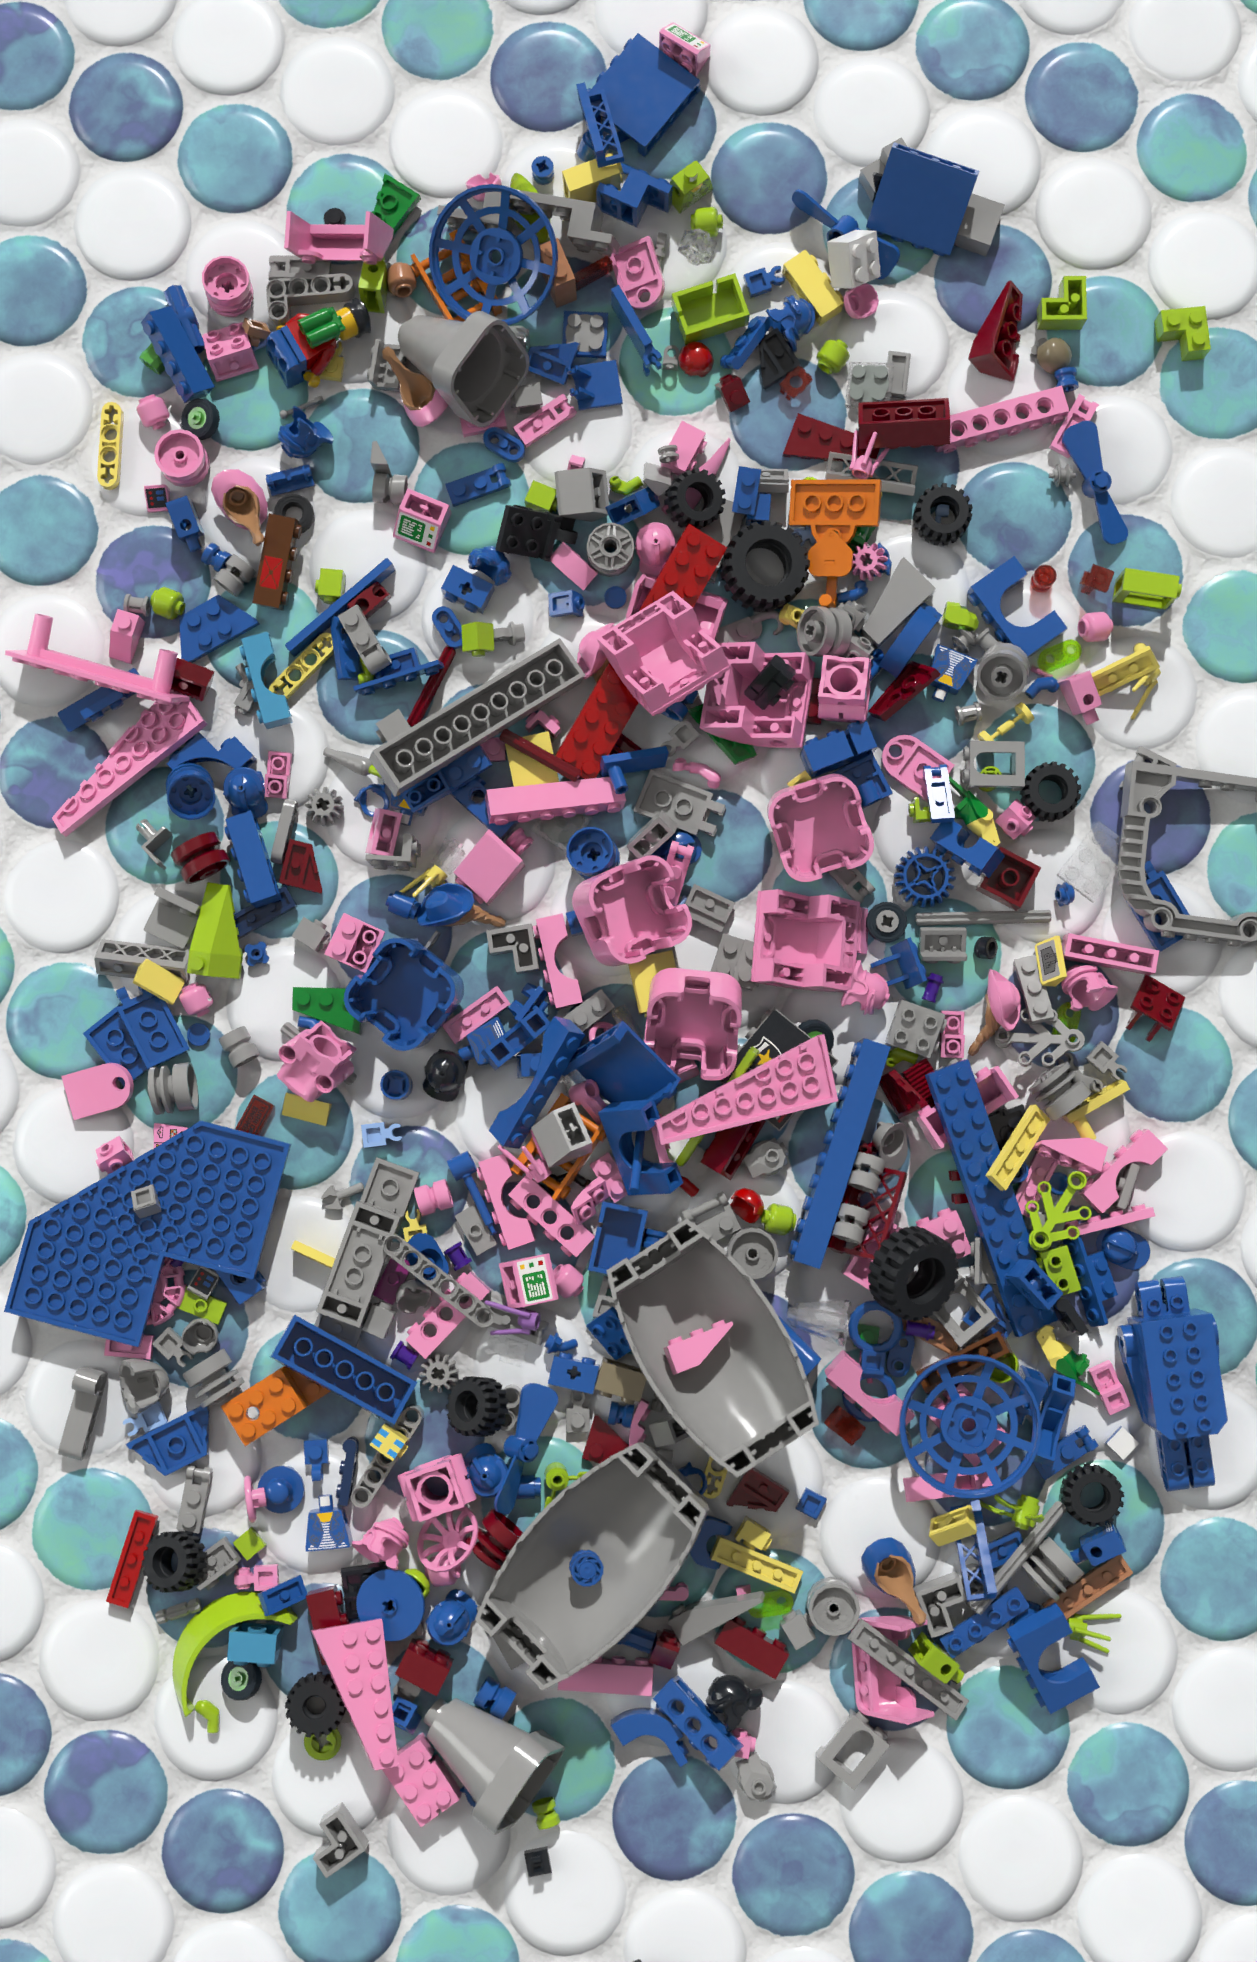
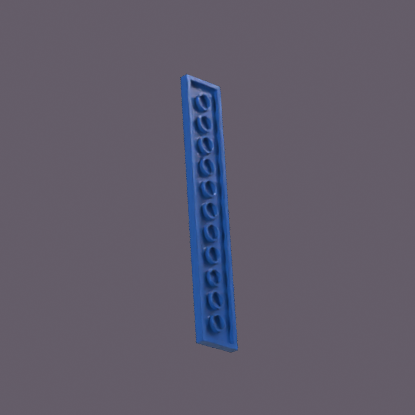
M964 1059L928 1073L925 1077L1015 1337H1022L1044 1325L1057 1321L1058 1318L1053 1306L1050 1310L1035 1308L1005 1276L1019 1259L1034 1260L1037 1264V1257L1034 1249L1029 1244V1234L1011 1183L1007 1190L1000 1191L985 1176L999 1155L1000 1150L968 1059Z

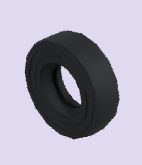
M299 494L285 495L275 505L274 514L286 517V511L290 507L300 508L303 513L302 518L299 520V525L302 526V534L310 529L313 524V506L308 499Z

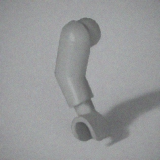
M1070 1053L1064 1054L1071 1065L1067 1073L1074 1070L1076 1072L1072 1079L1073 1083L1083 1081L1091 1093H1098L1103 1089L1101 1080L1083 1075L1078 1067L1074 1066L1073 1056ZM1062 1059L1058 1060L1059 1065L1064 1063Z

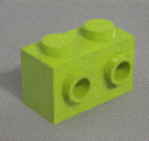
M1061 1244L1048 1248L1045 1251L1036 1252L1038 1256L1036 1258L1037 1265L1063 1292V1295L1081 1290L1067 1245Z

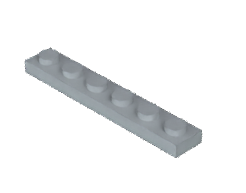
M861 1618L847 1637L856 1646L957 1721L969 1700L950 1685L944 1684L920 1666L913 1657Z

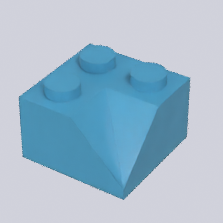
M254 1622L237 1623L229 1632L227 1661H233L235 1665H247L248 1662L257 1663L259 1667H270L271 1664H275L279 1657L285 1625Z

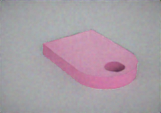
M650 236L619 248L618 254L609 256L617 283L633 309L647 310L654 307L661 300L664 294L665 283ZM644 292H650L651 294L647 302L640 301V297Z
M899 735L892 738L884 747L881 756L885 772L927 803L923 766L930 765L932 768L946 764L948 774L955 766L919 739L910 735ZM891 746H898L901 749L899 757H892L890 755L889 748Z
M106 1063L61 1076L74 1120L119 1108L130 1100L134 1090L131 1074L125 1067L117 1063ZM118 1077L124 1079V1089L118 1088L116 1084Z

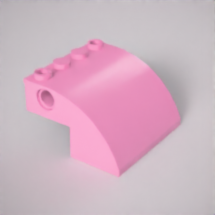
M674 591L596 637L601 649L619 678L634 698L652 716L663 713L669 706L683 701L687 695L695 690L702 689L705 684L713 679L722 677L726 671L731 669L722 646L701 629L693 607Z
M756 642L718 643L722 646L731 669L726 671L722 677L707 683L699 728L717 737L747 745L772 748H802L816 663L805 652L765 653ZM775 655H778L786 664H789L796 670V674L792 678L795 682L787 692L782 689L779 693L782 697L773 707L769 704L765 710H762L754 701L744 695V691Z
M780 889L758 891L751 982L784 988L825 992H847L852 989L855 981L853 974L857 956L860 902L833 895L805 896Z

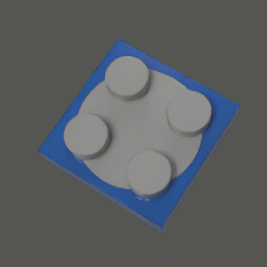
M564 311L562 344L580 343L576 357L606 359L608 313Z

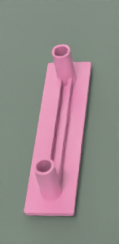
M35 614L27 650L5 651V655L11 656L14 662L44 670L47 668L54 669L53 673L72 677L80 681L92 680L95 681L97 686L110 688L118 692L137 693L136 696L139 698L152 700L160 704L169 706L171 704L180 705L181 702H187L190 698L189 696L171 691L178 656L177 652L159 649L154 676L151 679L48 649L53 617Z

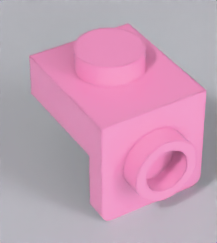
M542 710L537 714L533 712L525 721L527 723L525 728L529 733L538 724L546 731H549V734L554 738L561 733V728L559 727L561 723L553 715L548 717Z

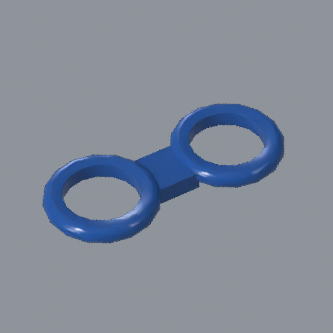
M875 1300L866 1301L857 1306L851 1314L848 1323L849 1337L853 1344L861 1350L860 1366L863 1372L860 1381L867 1378L877 1379L887 1388V1397L894 1394L897 1396L896 1386L892 1378L884 1372L886 1352L894 1348L901 1338L903 1331L902 1318L888 1311ZM869 1311H883L893 1320L892 1334L886 1341L880 1344L867 1343L858 1334L859 1320ZM842 1391L843 1404L849 1414L857 1420L865 1422L878 1421L875 1417L872 1419L868 1418L859 1408L844 1397L843 1394L845 1392Z

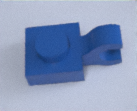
M328 1439L304 1441L305 1465L312 1464V1481H321L323 1479V1463H329Z

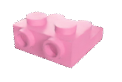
M946 1208L937 1212L938 1216L929 1220L927 1216L915 1221L916 1226L924 1228L950 1243L951 1247L954 1248L957 1259L971 1254V1246L956 1210L951 1211L950 1208Z

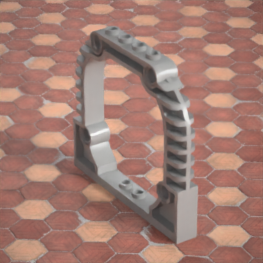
M1132 761L1126 764L1120 814L1123 822L1117 867L1118 883L1124 899L1138 915L1144 917L1145 927L1149 931L1161 933V937L1175 938V935H1181L1183 940L1197 941V938H1203L1205 943L1219 944V941H1226L1228 946L1240 947L1241 943L1256 941L1257 912L1242 913L1230 918V920L1179 914L1177 908L1171 902L1155 899L1146 884L1145 860L1150 819L1161 813L1162 803L1159 799L1176 785V781L1197 783L1198 787L1201 788L1218 786L1222 791H1234V789L1256 792L1255 801L1257 802V778ZM1144 803L1150 806V813L1145 812ZM1156 914L1162 919L1160 925L1155 922ZM1245 926L1249 929L1248 937L1244 934L1243 931Z

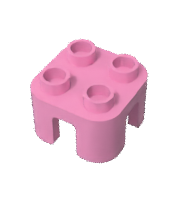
M840 774L824 775L781 789L769 800L767 806L768 819L783 866L793 879L800 882L815 881L822 878V873L840 867H846L847 870L863 865L871 857L874 850L872 832L865 820L859 791L855 784L847 777Z
M649 855L628 861L584 880L576 887L572 897L573 908L590 949L600 963L612 967L637 963L646 959V954L677 945L688 937L692 928V917L686 904L673 906L668 898L664 884L675 880V876L670 865L664 859Z
M681 968L661 970L653 977L650 983L644 1042L674 1072L676 1059H692L701 1062V1079L716 1081L726 1078L734 1070L737 1060L738 1029L741 1028L742 989L740 984L734 977L725 973Z

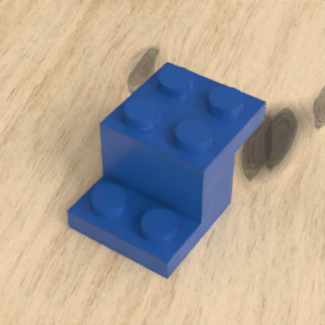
M631 168L621 191L614 185L599 183L596 189L597 205L603 213L638 227L648 205L666 213L669 212L672 206V185L665 179H656L642 169L636 170Z

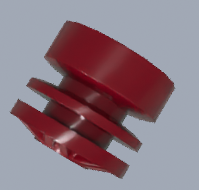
M491 1509L482 1519V1524L487 1531L478 1528L477 1540L472 1551L479 1560L498 1572L509 1554L507 1550L511 1551L523 1532L504 1514ZM469 1535L466 1538V1543L468 1545H470L472 1535Z

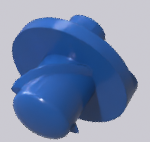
M276 1466L269 1469L263 1474L258 1483V1488H265L267 1506L264 1507L274 1513L292 1511L300 1504L304 1497L305 1486L303 1479L290 1466Z

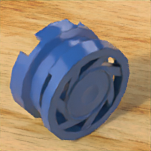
M580 1550L572 1556L569 1570L577 1584L592 1586L597 1584L602 1578L604 1567L599 1556L594 1551Z

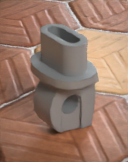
M509 622L507 628L494 629V642L508 641L510 645H516V642L525 641L524 625Z

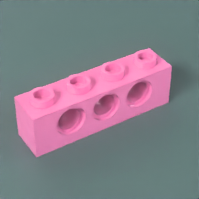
M527 1175L508 1194L511 1197L509 1202L518 1210L523 1208L528 1213L526 1217L535 1226L538 1223L545 1228L543 1233L551 1241L557 1239L562 1244L560 1249L569 1257L572 1255L577 1257L595 1237L583 1224L579 1226L575 1224L573 1215L558 1201L551 1198L552 1196L534 1179L530 1180ZM530 1195H536L540 1199V1204L537 1208L528 1206L527 1199ZM547 1211H554L556 1213L557 1220L555 1223L549 1224L544 1220V1214ZM569 1226L574 1230V1236L571 1239H564L562 1237L561 1229L563 1227Z
M472 1271L468 1275L463 1272L456 1280L481 1301L491 1291ZM447 1289L444 1294H451L453 1290ZM441 1296L439 1300L442 1302L436 1308L431 1306L423 1314L426 1319L420 1325L416 1322L407 1331L409 1336L406 1341L424 1359L466 1317ZM469 1297L468 1302L462 1303L459 1301L460 1307L464 1309L469 1308L472 1304L471 1297ZM443 1307L452 1309L453 1317L451 1319H444L442 1317L441 1310ZM427 1324L436 1326L437 1333L435 1336L426 1334L425 1326Z

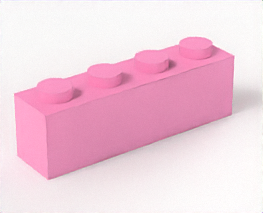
M1070 933L1064 935L1062 940L1063 956L1066 960L1143 975L1156 973L1159 950Z
M600 1656L570 1677L558 1682V1690L652 1696L653 1664L649 1663L647 1658L642 1657L635 1658V1661L626 1660L623 1656H612V1659H603Z

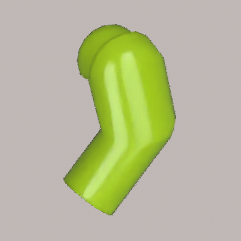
M613 476L609 480L610 489L622 495H629L643 486L639 476L628 482L621 480L618 476Z
M199 1700L195 1705V1711L207 1719V1732H219V1709L208 1700Z

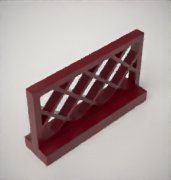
M853 1164V1167H852L851 1172L854 1171V1170H856V1168L854 1167V1164ZM884 1167L883 1173L885 1175L878 1176L886 1192L877 1198L874 1193H870L873 1200L864 1206L860 1203V1197L866 1192L851 1187L847 1183L841 1204H851L866 1210L876 1205L880 1214L868 1220L867 1225L862 1227L864 1230L869 1226L873 1236L864 1242L862 1241L861 1244L852 1249L845 1248L847 1241L832 1236L833 1227L827 1247L837 1253L874 1260L875 1257L868 1253L865 1246L876 1240L879 1250L882 1241L888 1240L908 1174ZM893 1175L898 1176L897 1185L889 1189L885 1180ZM889 1196L892 1200L891 1207L883 1211L879 1202ZM837 1214V1218H836L835 1224H836V1222H839V1221L841 1220V1219L838 1217V1214ZM883 1218L885 1227L882 1231L876 1233L872 1224Z

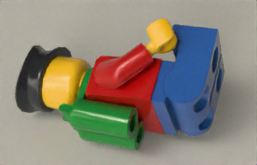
M353 298L352 302L344 304V307L338 311L330 307L322 308L312 314L298 313L286 322L285 325L278 326L276 331L266 338V352L275 368L278 369V373L287 389L303 381H308V386L318 387L320 384L319 376L329 365L335 354L336 341L339 338L343 341L352 337L360 338L365 333H371V321L368 310L361 300ZM306 369H307V370L311 369L312 372H309V371H308V372L305 373L304 370H306Z

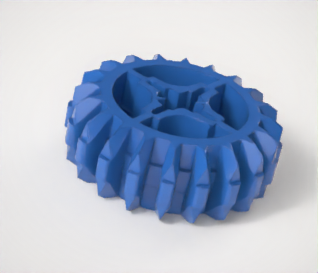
M927 846L923 848V853H921L919 847H916L914 849L915 856L911 851H908L906 853L908 859L905 857L899 859L903 865L897 864L895 866V869L901 873H895L893 877L901 881L896 882L894 885L895 887L902 886L903 888L898 894H907L904 898L905 902L913 898L912 906H916L918 901H921V908H925L926 901H928L929 906L934 907V899L941 904L943 902L941 895L945 898L950 896L946 889H954V886L948 883L956 880L955 876H949V873L955 871L954 867L947 868L951 860L948 859L944 862L942 858L945 855L941 853L939 856H936L937 849L935 848L929 854ZM918 860H928L936 864V866L926 868ZM910 864H912L915 879L908 883L907 870ZM941 871L942 884L940 889L937 890L934 876ZM921 872L923 875L933 872L927 879L929 882L923 880L916 883L922 876ZM922 886L927 891H930L931 895L919 894L913 888Z

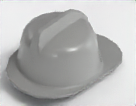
M878 1122L877 1130L872 1138L873 1146L878 1150L880 1158L886 1161L885 1168L898 1170L905 1162L908 1154L907 1128L904 1123Z

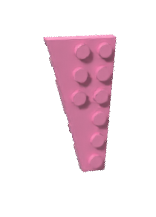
M382 1619L311 1630L373 1769L376 1771L399 1766Z

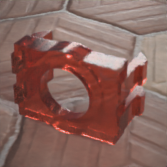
M798 366L779 384L781 387L779 392L782 395L787 393L785 398L791 401L813 381L812 376L806 373L803 367ZM792 377H800L803 384L799 388L792 387L790 385Z

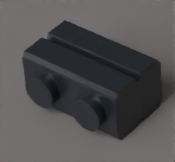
M775 655L747 687L744 695L754 701L762 710H765L769 704L773 707L782 697L779 695L782 689L787 692L795 682L792 678L796 674V670L789 664H786L781 657Z

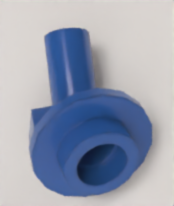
M556 1332L554 1336L549 1335L544 1347L547 1348V1354L556 1353L557 1351L564 1352L577 1348V1340L572 1339L562 1342L563 1339Z

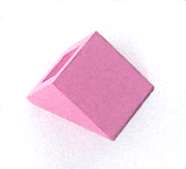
M572 455L567 470L583 468L585 458Z
M750 1584L736 1586L737 1596L751 1593Z

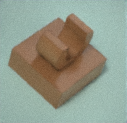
M244 318L242 327L249 336L251 346L258 347L260 338L266 340L271 332L266 323Z

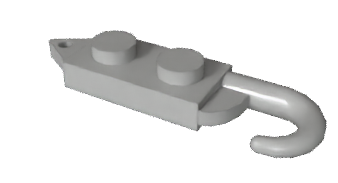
M764 611L721 627L715 641L717 643L750 642L761 636L762 621L770 618L778 621V628L773 632V635L779 634L783 630L784 624L779 620V612Z

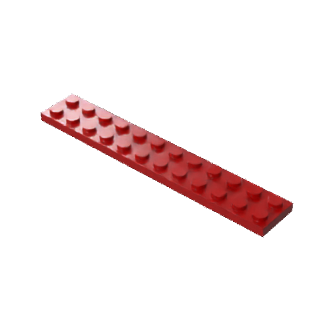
M688 524L638 612L672 591L690 606L694 607L727 547L691 524ZM608 662L555 755L580 769V777L583 779L597 777L601 770L600 762L602 756L610 754L639 703L619 678L610 662Z

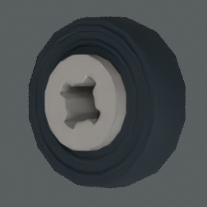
M881 902L875 905L866 917V928L869 934L875 940L882 943L898 940L904 934L907 927V917L904 910L892 902Z

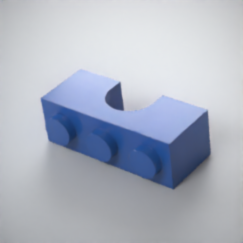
M955 821L940 823L930 837L935 844L934 848L944 855L946 853L952 855L951 859L962 866L965 863L970 866L968 869L975 875L980 877L983 874L990 878L1005 857L999 848L981 837L972 847L964 848V844L970 836L966 829Z
M537 1007L509 1031L487 1046L481 1054L496 1071L545 1032L550 1021Z

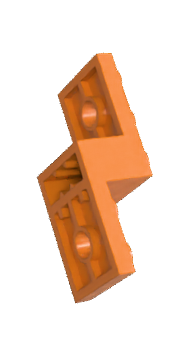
M284 1366L226 1402L221 1408L244 1446H246L331 1391ZM250 1407L259 1409L260 1416L258 1419L249 1418L248 1409Z

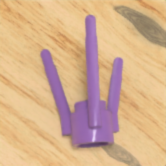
M488 1300L485 1301V1304L519 1315L518 1325L522 1326L520 1329L493 1330L490 1332L491 1335H530L531 1330H538L541 1320L540 1313L523 1307L511 1308L508 1307L507 1302L505 1305Z

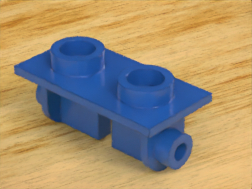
M309 464L266 475V482L270 489L271 497L315 486Z

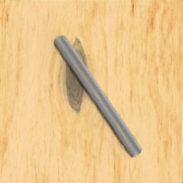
M1050 910L917 913L915 922L917 926L1049 923L1052 916Z
M1056 1501L1044 1515V1521L1035 1526L994 1576L997 1595L1065 1514L1067 1509L1062 1502ZM994 1599L973 1601L970 1607L977 1614L981 1615Z

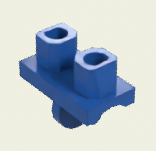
M527 983L521 992L529 998L527 1002L522 1005L515 1000L508 1008L518 1022L537 1007L548 1018L549 1015L544 1012L549 1005L544 1001L548 992L541 986L536 987Z

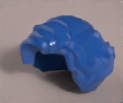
M495 546L474 549L468 557L470 569L486 574L495 582V586L508 582L512 573L510 571V561L503 552L497 551Z

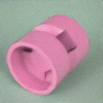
M446 1179L433 1182L432 1187L426 1184L414 1188L416 1201L422 1216L435 1213L436 1208L442 1211L454 1207Z

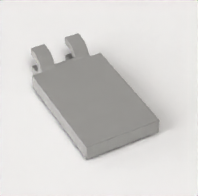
M702 498V501H701V504H700V507H699L698 512H701L702 509H703V506H704V500H703V498ZM726 500V504L722 505L724 510L719 514L720 517L717 520L699 529L724 546H727L731 539L739 532L745 515L732 513L733 502ZM720 562L708 582L714 584L719 569L723 570L720 567Z
M650 769L633 811L652 819L663 810L678 825V830L696 837L699 831L715 837L717 826L707 823L710 812L723 817L726 808L724 804L712 800L713 793Z

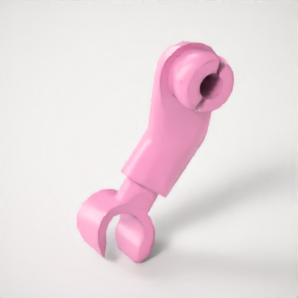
M677 758L675 760L672 771L686 770L690 773L700 774L708 780V787L715 789L720 786V774L708 765L696 762L686 763L684 758Z

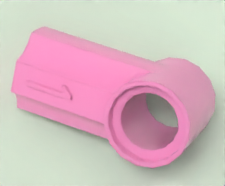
M588 1079L570 1087V1100L575 1105H582L596 1124L600 1125L601 1120L598 1112L607 1105L599 1096L597 1083L594 1080Z

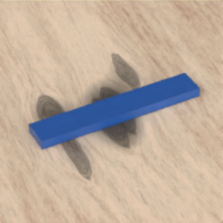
M385 558L287 642L285 647L292 656H297L319 635L325 632L330 627L331 618L347 611V604L366 588H369L376 582L381 584L395 572L393 563L388 558Z

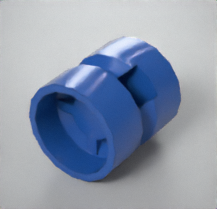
M390 1070L382 1077L380 1087L382 1093L387 1098L404 1100L412 1093L413 1081L403 1071Z
M488 1676L479 1689L473 1704L483 1710L489 1708L491 1715L502 1720L510 1708L516 1692L506 1686L501 1688L497 1680Z

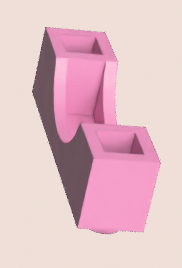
M563 913L536 919L537 925L533 926L535 938H540L542 947L538 948L540 960L545 961L547 969L543 970L545 982L550 983L552 991L548 992L550 1004L555 1005L557 1010L582 1004L583 1000L578 980L564 976L558 970L555 963V955L559 945L568 938Z
M1138 1129L1129 1138L1131 1142L1126 1147L1124 1145L1119 1147L1113 1154L1115 1157L1109 1163L1107 1161L1104 1162L1102 1171L1093 1179L1091 1177L1087 1179L1085 1187L1082 1188L1079 1194L1097 1213H1104L1119 1198L1116 1190V1178L1125 1165L1131 1162L1153 1165L1168 1150L1149 1129H1143L1142 1131Z
M501 1154L478 1162L480 1167L476 1168L480 1181L485 1180L487 1189L484 1190L487 1202L493 1203L495 1211L491 1213L495 1224H500L502 1233H499V1237L503 1247L507 1246L508 1250L535 1241L529 1219L513 1215L508 1211L503 1202L502 1193L504 1185L513 1176L508 1158Z
M842 1350L824 1370L827 1376L826 1381L833 1388L837 1389L839 1387L845 1392L843 1394L844 1397L852 1404L857 1402L862 1406L861 1411L868 1418L872 1419L875 1417L880 1422L878 1425L886 1433L892 1432L898 1436L899 1415L903 1401L895 1394L887 1398H873L863 1392L860 1387V1378L863 1370L857 1361ZM911 1409L907 1410L906 1426L915 1417Z

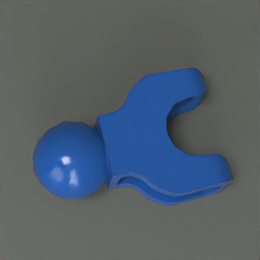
M710 1515L706 1516L699 1536L690 1551V1555L696 1564L716 1570L720 1568L721 1563L709 1558L711 1552L706 1549V1544L713 1535H730L733 1526L729 1522Z

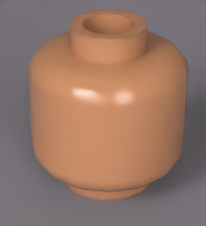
M397 262L387 269V285L391 294L404 298L411 295L415 290L416 278L410 265Z

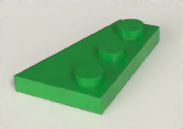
M385 173L381 191H378L377 202L372 213L394 229V236L419 203L421 197L418 193Z
M703 704L688 710V713L699 725ZM707 733L734 765L752 759L757 755L753 745L733 742Z
M293 987L292 1010L361 1035V1022L350 1015L344 1004L346 988Z

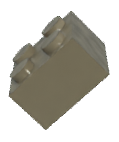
M603 1357L595 1389L599 1391V1395L612 1398L613 1394L620 1396L621 1401L634 1404L635 1401L640 1402L647 1379L641 1368Z

